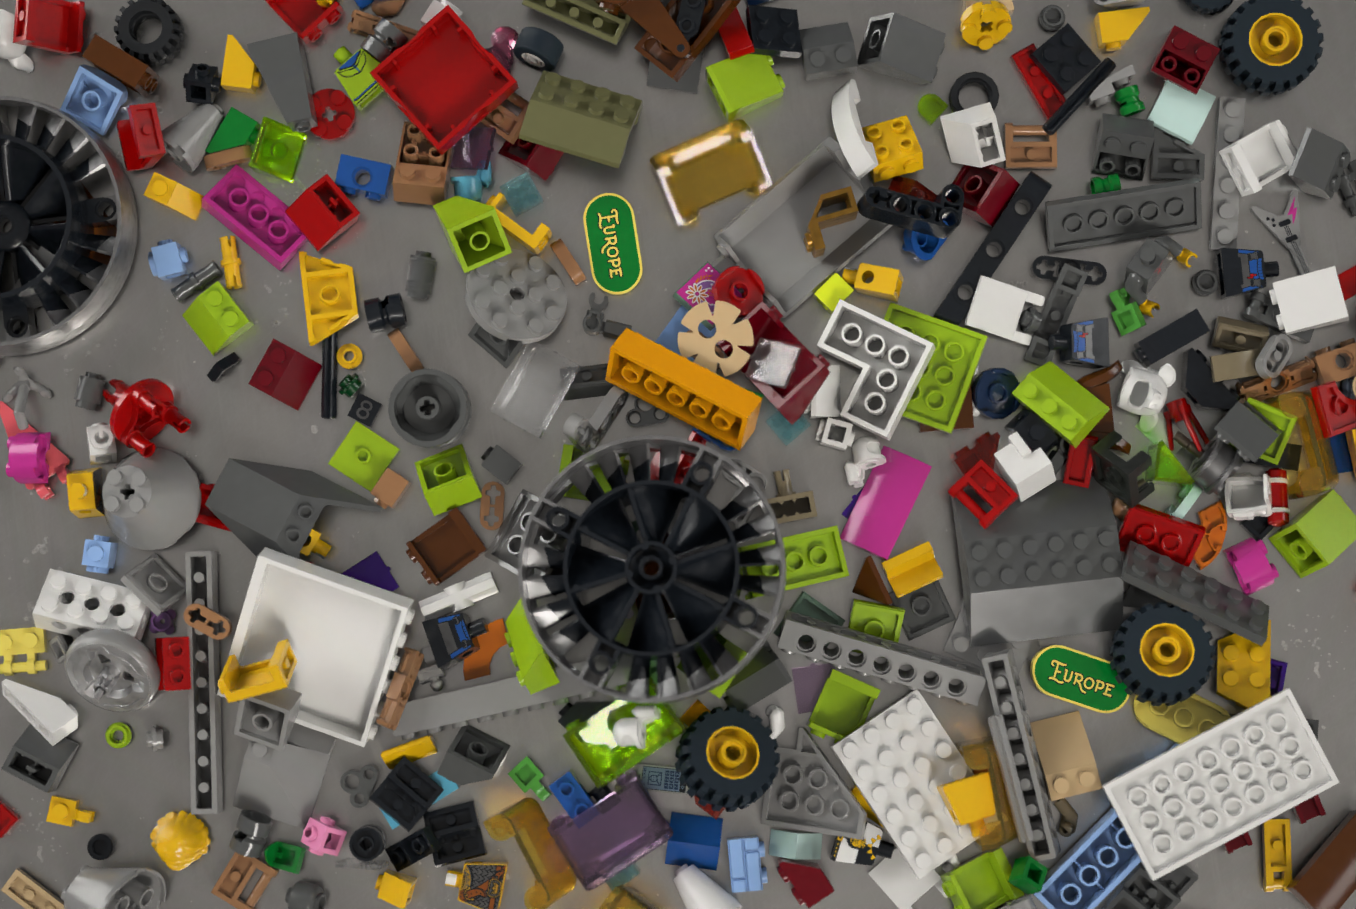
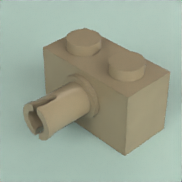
M790 469L782 471L784 481H782L780 471L773 472L778 495H775V498L767 499L778 524L817 517L813 490L801 493L793 492L789 473Z

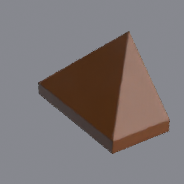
M872 556L864 558L852 592L885 605L892 604L891 597Z

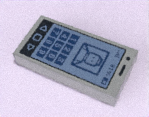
M638 763L636 790L688 795L686 793L688 786L686 784L682 786L678 779L682 773L676 772L675 767Z

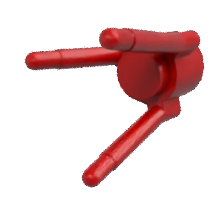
M1180 398L1167 403L1168 411L1163 412L1166 420L1169 450H1174L1172 419H1174L1175 423L1185 422L1198 452H1202L1203 448L1191 421L1206 445L1210 440L1195 417L1190 404H1187L1186 398Z

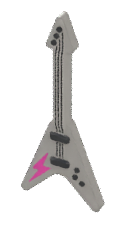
M1293 190L1291 192L1284 213L1280 216L1253 206L1250 211L1291 251L1300 274L1310 273V268L1300 248L1298 191Z

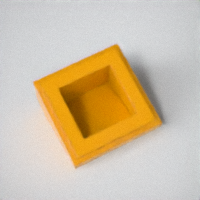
M697 699L680 719L687 726H690L705 711L710 713V710Z

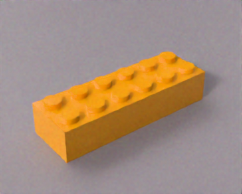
M628 328L622 332L610 348L605 381L739 451L755 431L763 398L754 392L736 385L732 381L711 372L709 369Z

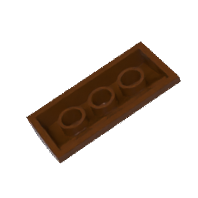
M670 0L665 7L675 23L682 0ZM706 0L699 31L689 40L691 54L686 59H678L647 31L634 49L678 82L741 0Z
M1356 810L1350 811L1286 887L1308 909H1340L1356 890Z

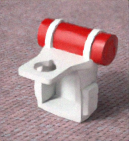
M1279 468L1269 469L1263 476H1252V473L1231 474V477L1225 480V503L1228 517L1234 518V520H1253L1255 516L1267 517V522L1271 526L1282 527L1289 524L1290 509L1288 508L1287 485L1289 483L1287 471Z

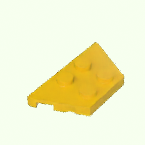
M299 251L309 345L314 346L359 318L352 266L342 263L336 264L332 260L323 257L318 259L307 255V252Z
M1268 620L1267 640L1262 646L1234 633L1217 641L1216 694L1227 700L1234 701L1244 709H1248L1269 698L1271 620Z

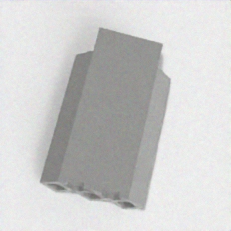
M829 136L713 235L719 244L716 249L721 256L712 262L711 265L720 273L732 266H740L739 268L746 270L749 268L756 272L765 287L762 301L769 308L774 305L784 316L783 318H785L815 293L834 273H838L893 225L866 218L858 211L855 220L821 229L826 247L823 256L813 258L812 252L807 253L803 238H805L804 234L807 233L809 222L820 195L851 186L857 204L867 189L874 186L867 174L862 178L856 176L847 162L839 143ZM845 201L821 208L818 217L847 209Z

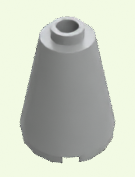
M212 103V105L203 104L163 129L161 132L166 150L165 155L169 153L174 158L172 160L173 163L182 170L192 173L199 166L206 153V148L223 122L224 111L216 103Z

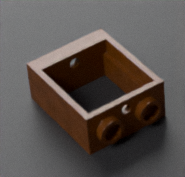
M96 34L82 55L94 68L105 72L145 98L149 93L152 94L158 86L159 76L148 65Z

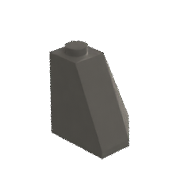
M767 640L753 659L736 674L725 691L727 696L723 698L728 706H736L738 712L749 708L793 681Z

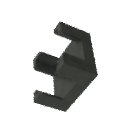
M1113 430L1091 447L1095 481L1133 508L1155 491L1153 482H1146L1139 488L1137 483V477L1152 465V459L1147 453L1140 451L1126 462L1109 449L1122 439V436Z

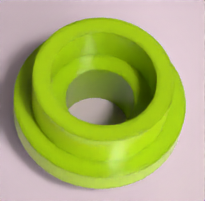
M117 722L107 728L105 738L111 747L123 748L130 743L132 732L127 724ZM118 730L123 732L121 740L115 737V733Z

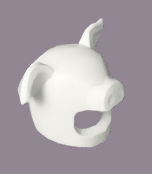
M0 9V58L8 59L12 67L31 73L34 66L31 58L24 53L27 46L13 43L15 15Z
M1166 363L1160 367L1158 374L1130 367L1117 397L1116 406L1133 414L1141 415L1139 425L1143 432L1150 434L1159 420L1157 414L1165 404L1167 388L1172 386L1176 380L1175 369L1171 364Z

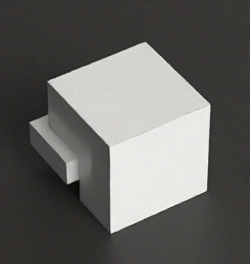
M1016 431L1008 436L1010 444L994 453V457L1000 474L1018 494V499L1023 502L1055 482L1056 477L1052 462L1041 447L1031 453L1029 447Z

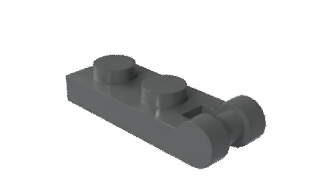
M1252 291L1249 297L1250 305L1245 308L1243 316L1287 335L1285 329L1279 330L1276 315L1281 313L1278 304L1273 305L1271 298L1261 292ZM1260 306L1265 307L1263 314L1259 311ZM1314 329L1287 336L1307 344L1311 340Z

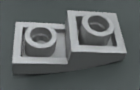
M1133 65L1122 68L1105 79L1086 100L1087 106L1095 104L1096 107L1109 103L1110 98L1115 93L1114 85L1118 89L1131 83L1130 79L1136 74Z

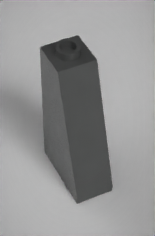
M297 32L247 44L255 64L292 131L307 132L312 127L318 126L304 44Z

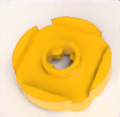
M991 1V4L984 5L982 2L975 3L968 7L960 18V31L963 39L970 45L979 46L982 50L990 49L993 44L1001 41L1013 28L1007 7L998 1ZM983 22H984V23H989V22H990V24H988V25H986V26H981V23H983Z

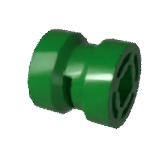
M1138 85L1128 86L1114 93L1115 101L1120 105L1119 112L1121 116L1130 117L1146 110L1144 102L1138 96L1140 93Z
M1110 174L1104 179L1100 177L1091 178V194L1121 190L1118 174Z

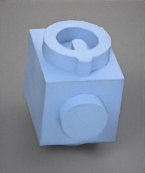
M172 239L157 242L158 246L151 247L152 252H148V261L154 277L158 276V278L165 281L188 275L185 262H189V257L185 247H181L178 242H173Z
M94 535L93 540L85 539L82 565H87L86 571L109 574V568H115L118 543L109 542L110 537Z

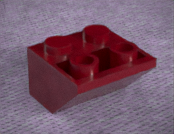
M1174 25L1161 45L1150 72L1196 95L1220 48Z
M783 857L777 859L779 866L776 867L777 871L785 883L790 881L794 886L791 891L800 906L805 903L809 909L835 891L818 863Z

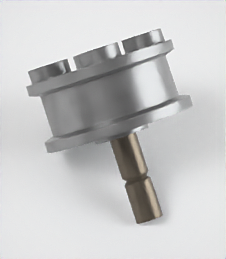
M1177 431L1173 438L1179 445L1196 456L1186 474V479L1190 482L1195 480L1204 487L1203 491L1207 495L1213 492L1218 494L1225 486L1227 477L1230 474L1234 475L1243 464L1240 461L1241 456L1237 453L1238 448L1224 443L1217 435L1207 443L1202 452H1198L1194 442L1179 431Z

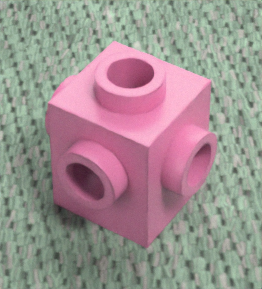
M321 816L320 819L310 817L300 842L309 846L308 851L316 855L323 856L326 853L338 856L347 831L336 826V820L329 817Z

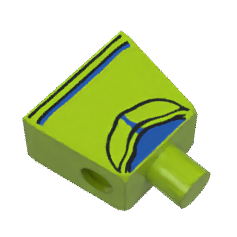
M342 46L333 55L341 64L335 70V74L357 109L361 111L383 91L370 75V72L380 62L363 49H359L352 55L345 46Z

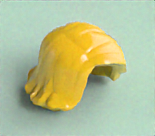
M183 810L178 814L174 811L167 813L165 817L157 821V826L150 833V838L153 840L151 842L152 847L158 853L160 859L174 871L183 870L200 859L203 854L207 853V846L211 842L208 836V827L204 826V823L201 819H197L195 814L191 815V812L188 814Z

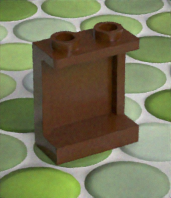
M458 507L451 510L447 516L415 539L406 543L409 548L406 550L407 555L414 564L419 562L424 570L421 571V574L428 584L434 583L436 586L442 584L488 550Z

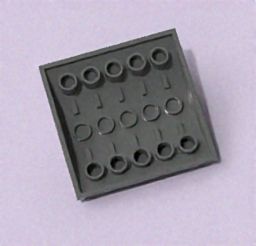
M1091 476L1089 488L1065 484L1063 480H1056L1023 502L1019 499L1014 501L986 529L979 524V520L957 498H952L970 647L1113 631L1120 628L1119 626L1123 623V580H1121L1122 561L1117 524L1107 489L1095 481V476ZM973 489L964 490L986 513L992 509Z

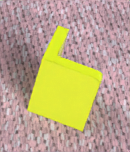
M834 273L814 293L813 298L831 315L839 300L845 301L854 292V289L838 273Z

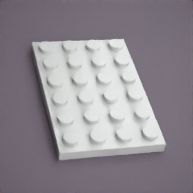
M918 689L910 692L831 746L838 760L917 879H921L981 837H972L969 824L960 826L954 823L937 789V786L972 776L974 773ZM996 806L995 815L984 818L987 832L1004 821Z

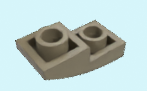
M1260 349L1209 356L1213 382L1258 375L1255 362Z

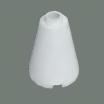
M684 864L674 872L676 877L673 881L686 909H741L742 905L737 899L694 864L690 866Z

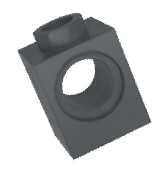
M498 445L494 448L490 446L481 457L484 460L481 465L506 485L523 466Z

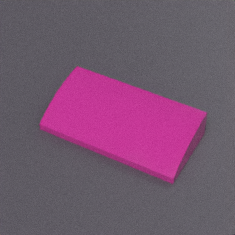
M237 164L202 198V208L279 271L282 270L307 241V238L286 215L285 211L288 209V206Z
M883 446L881 454L886 457L887 462L872 468L840 535V539L886 561L932 466Z

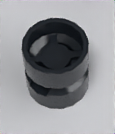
M400 293L386 295L384 300L378 297L364 300L366 318L371 333L386 330L388 325L392 328L407 325L405 308Z
M366 824L356 830L350 837V851L358 860L372 861L385 850L387 835L378 825Z

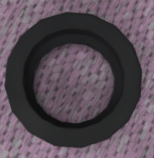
M969 72L960 76L955 81L949 94V104L953 113L964 110L959 102V92L968 83H979L984 86L988 91V102L991 103L993 111L995 110L999 100V92L992 78L984 73Z

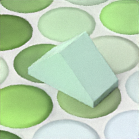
M771 828L769 855L794 860L821 859L823 834Z

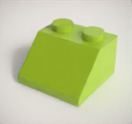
M219 281L197 296L182 315L213 356L255 325L231 293Z
M463 444L415 462L423 494L434 516L482 497Z

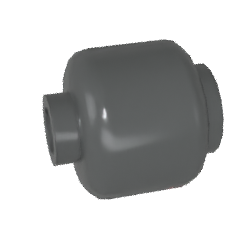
M299 881L287 890L285 901L288 903L289 909H324L326 894L323 893L322 887L317 884Z

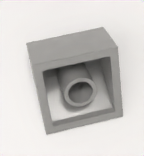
M283 688L240 700L234 734L283 751L299 712L302 693Z

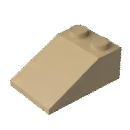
M1079 711L1030 722L1050 801L1102 789L1095 758Z

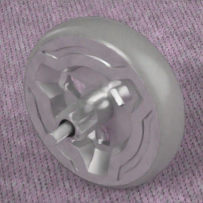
M108 628L89 630L73 641L65 657V671L72 687L85 700L108 711L130 712L138 710L153 699L160 685V668L153 653L140 640L119 630ZM101 654L109 658V660H103ZM125 672L130 673L132 677H126Z

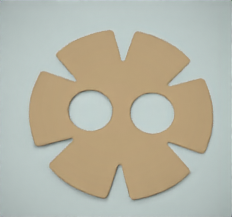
M716 300L714 314L712 315L706 301L690 309L681 321L682 325L693 331V333L678 332L677 340L681 356L688 358L698 354L693 361L694 363L709 369L715 374L717 364L719 363L724 377L732 375L740 370L750 357V354L738 346H753L754 336L751 324L748 319L733 324L741 310L730 303ZM704 320H711L716 325V333L711 338H704L699 334L698 326ZM721 340L730 342L733 347L731 356L728 358L718 357L715 353L717 342Z

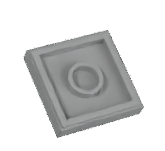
M156 553L121 578V581L157 617L186 596V582Z

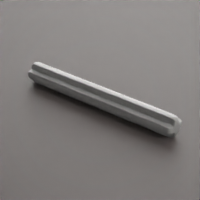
M1001 714L991 715L988 718V723L1018 839L1021 843L1032 841L1034 836L1004 719Z

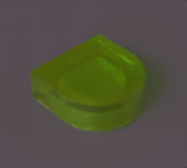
M926 94L919 100L917 111L920 117L931 126L949 105L935 94Z

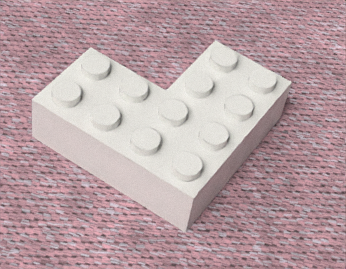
M840 299L817 344L820 351L862 370L840 416L890 441L936 349L935 345Z

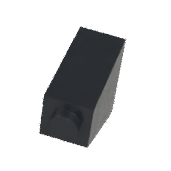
M1195 309L1134 344L1136 348L1134 354L1141 364L1144 363L1148 367L1210 330L1198 309Z

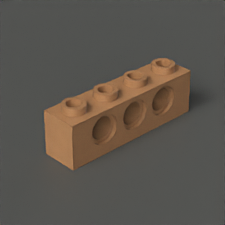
M1354 338L1340 342V348L1331 351L1330 346L1315 351L1316 356L1310 359L1315 363L1313 370L1317 372L1316 381L1318 385L1328 381L1338 382L1356 375V342ZM1337 355L1344 357V368L1337 366L1335 362Z

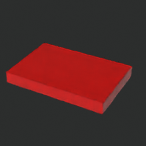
M1137 504L1133 508L1129 506L1118 530L1120 551L1125 552V548L1131 540L1189 567L1206 532V527L1141 504Z

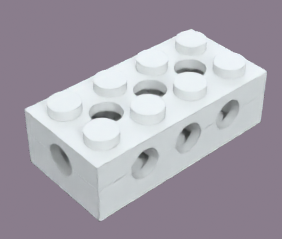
M50 568L32 614L36 628L78 637L89 630L108 628L125 632L141 641L151 615V610L128 587Z

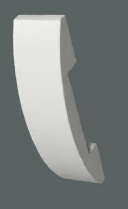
M851 78L833 95L832 120L837 140L847 162L856 176L862 178L879 164L873 143L865 141L856 109V104L861 99L856 81Z

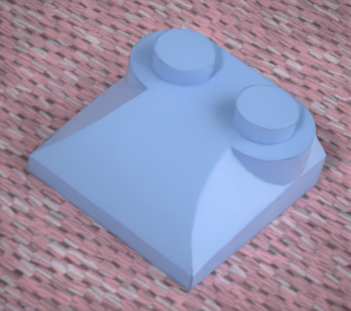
M83 64L79 66L60 110L70 114L87 127L104 136L120 106L127 101L128 90L123 83L105 72Z

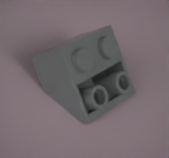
M1103 113L1096 138L1092 173L1105 175L1117 173L1119 177L1143 180L1155 139L1154 121Z
M1243 398L1214 427L1219 439L1226 444L1232 443L1238 448L1237 453L1244 460H1252L1254 463L1283 432Z
M30 723L13 745L1 769L46 793L53 792L59 785L80 744L65 737L52 746Z

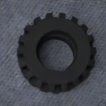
M163 0L128 1L129 6L127 8L122 6L120 9L122 15H116L115 21L118 23V26H114V32L117 34L115 38L122 50L141 62L148 63L150 66H156V62H159L161 65L165 64L167 57L172 60L175 57L173 52L175 50L179 52L181 49L179 42L184 41V35L181 33L184 31V27L180 23L181 19ZM149 19L160 20L162 22L160 36L151 43H139L137 41L139 26Z

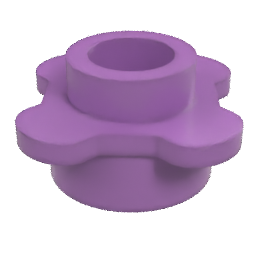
M173 609L164 611L158 617L151 611L152 617L149 630L152 633L159 631L170 635L175 631L173 621L176 618V612ZM161 619L165 620L164 624L160 622Z

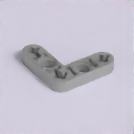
M613 386L589 421L577 413H572L564 424L563 433L582 452L588 453L595 449L628 398V392Z

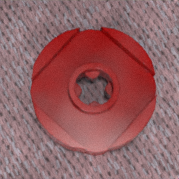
M329 88L317 91L313 94L318 126L312 127L310 131L326 141H336L344 138L350 132L349 130L356 120V110L352 101L341 90ZM331 108L332 111L337 112L333 116L332 121H329L328 118H323L326 109Z
M732 266L724 270L716 278L711 292L715 301H725L741 310L737 318H744L762 302L765 287L759 275L753 270ZM734 287L743 289V298L737 297L734 294Z

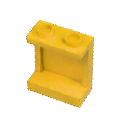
M501 192L497 196L492 195L486 204L495 208L504 232L538 256L553 236L550 228L541 222L532 235L501 212L508 203L505 196Z
M288 639L278 641L272 658L240 666L235 654L228 657L218 680L219 690L221 694H225L228 703L288 687L297 664V659Z

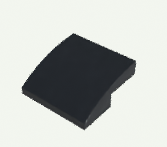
M403 757L370 796L369 800L409 833L444 789L406 757Z
M474 801L427 812L423 815L425 827L430 826L441 846V849L432 853L436 868L487 855Z

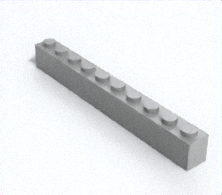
M217 551L185 552L186 608L191 604H202L219 613ZM200 609L191 611L190 614L193 616V622L196 620L206 621L207 618L200 615ZM211 621L209 625L216 628L215 634L218 635L219 623ZM187 624L191 671V690H188L191 815L218 814L223 811L221 696L217 695L219 690L218 680L220 678L219 640L213 639Z
M623 654L606 687L620 691L619 685L627 684L633 657ZM606 657L598 658L595 663L596 669L598 671L605 670L608 667V659ZM587 661L571 665L581 672ZM556 667L560 683L530 694L526 685L521 687L517 677L408 701L396 730H393L394 737L402 736V740L418 737L417 732L427 730V734H433L443 731L442 726L452 724L453 729L467 726V720L477 718L478 723L493 720L492 714L502 712L503 717L519 714L518 709L527 706L528 711L544 708L543 703L553 701L554 706L568 703V697L575 695L579 696V700L594 697L595 690L577 681L562 668Z

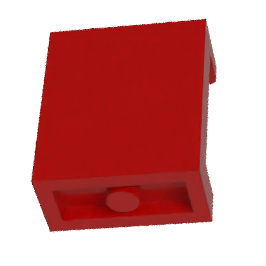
M16 0L13 43L66 55L81 52L84 43L82 34L83 22L86 17L84 10L85 2Z
M264 0L294 32H297L306 45L310 41L315 42L323 34L322 30L328 24L333 25L342 16L341 12L343 11L341 5L335 0L329 8L320 6L316 0Z
M154 102L129 105L127 109L130 119L119 120L116 123L126 170L152 169L166 153L156 104Z
M189 637L155 638V658L161 674L158 690H191Z

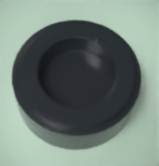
M105 833L94 835L87 845L89 855L96 860L109 858L115 851L114 839Z

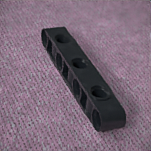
M1030 171L935 312L934 318L959 326L970 309L980 275L992 277L1051 189L1052 184ZM1015 204H1025L1027 213L1024 215L1017 213ZM988 245H995L998 248L999 255L997 257H991L987 254L986 248ZM960 287L967 288L971 293L970 299H961L958 295V289Z

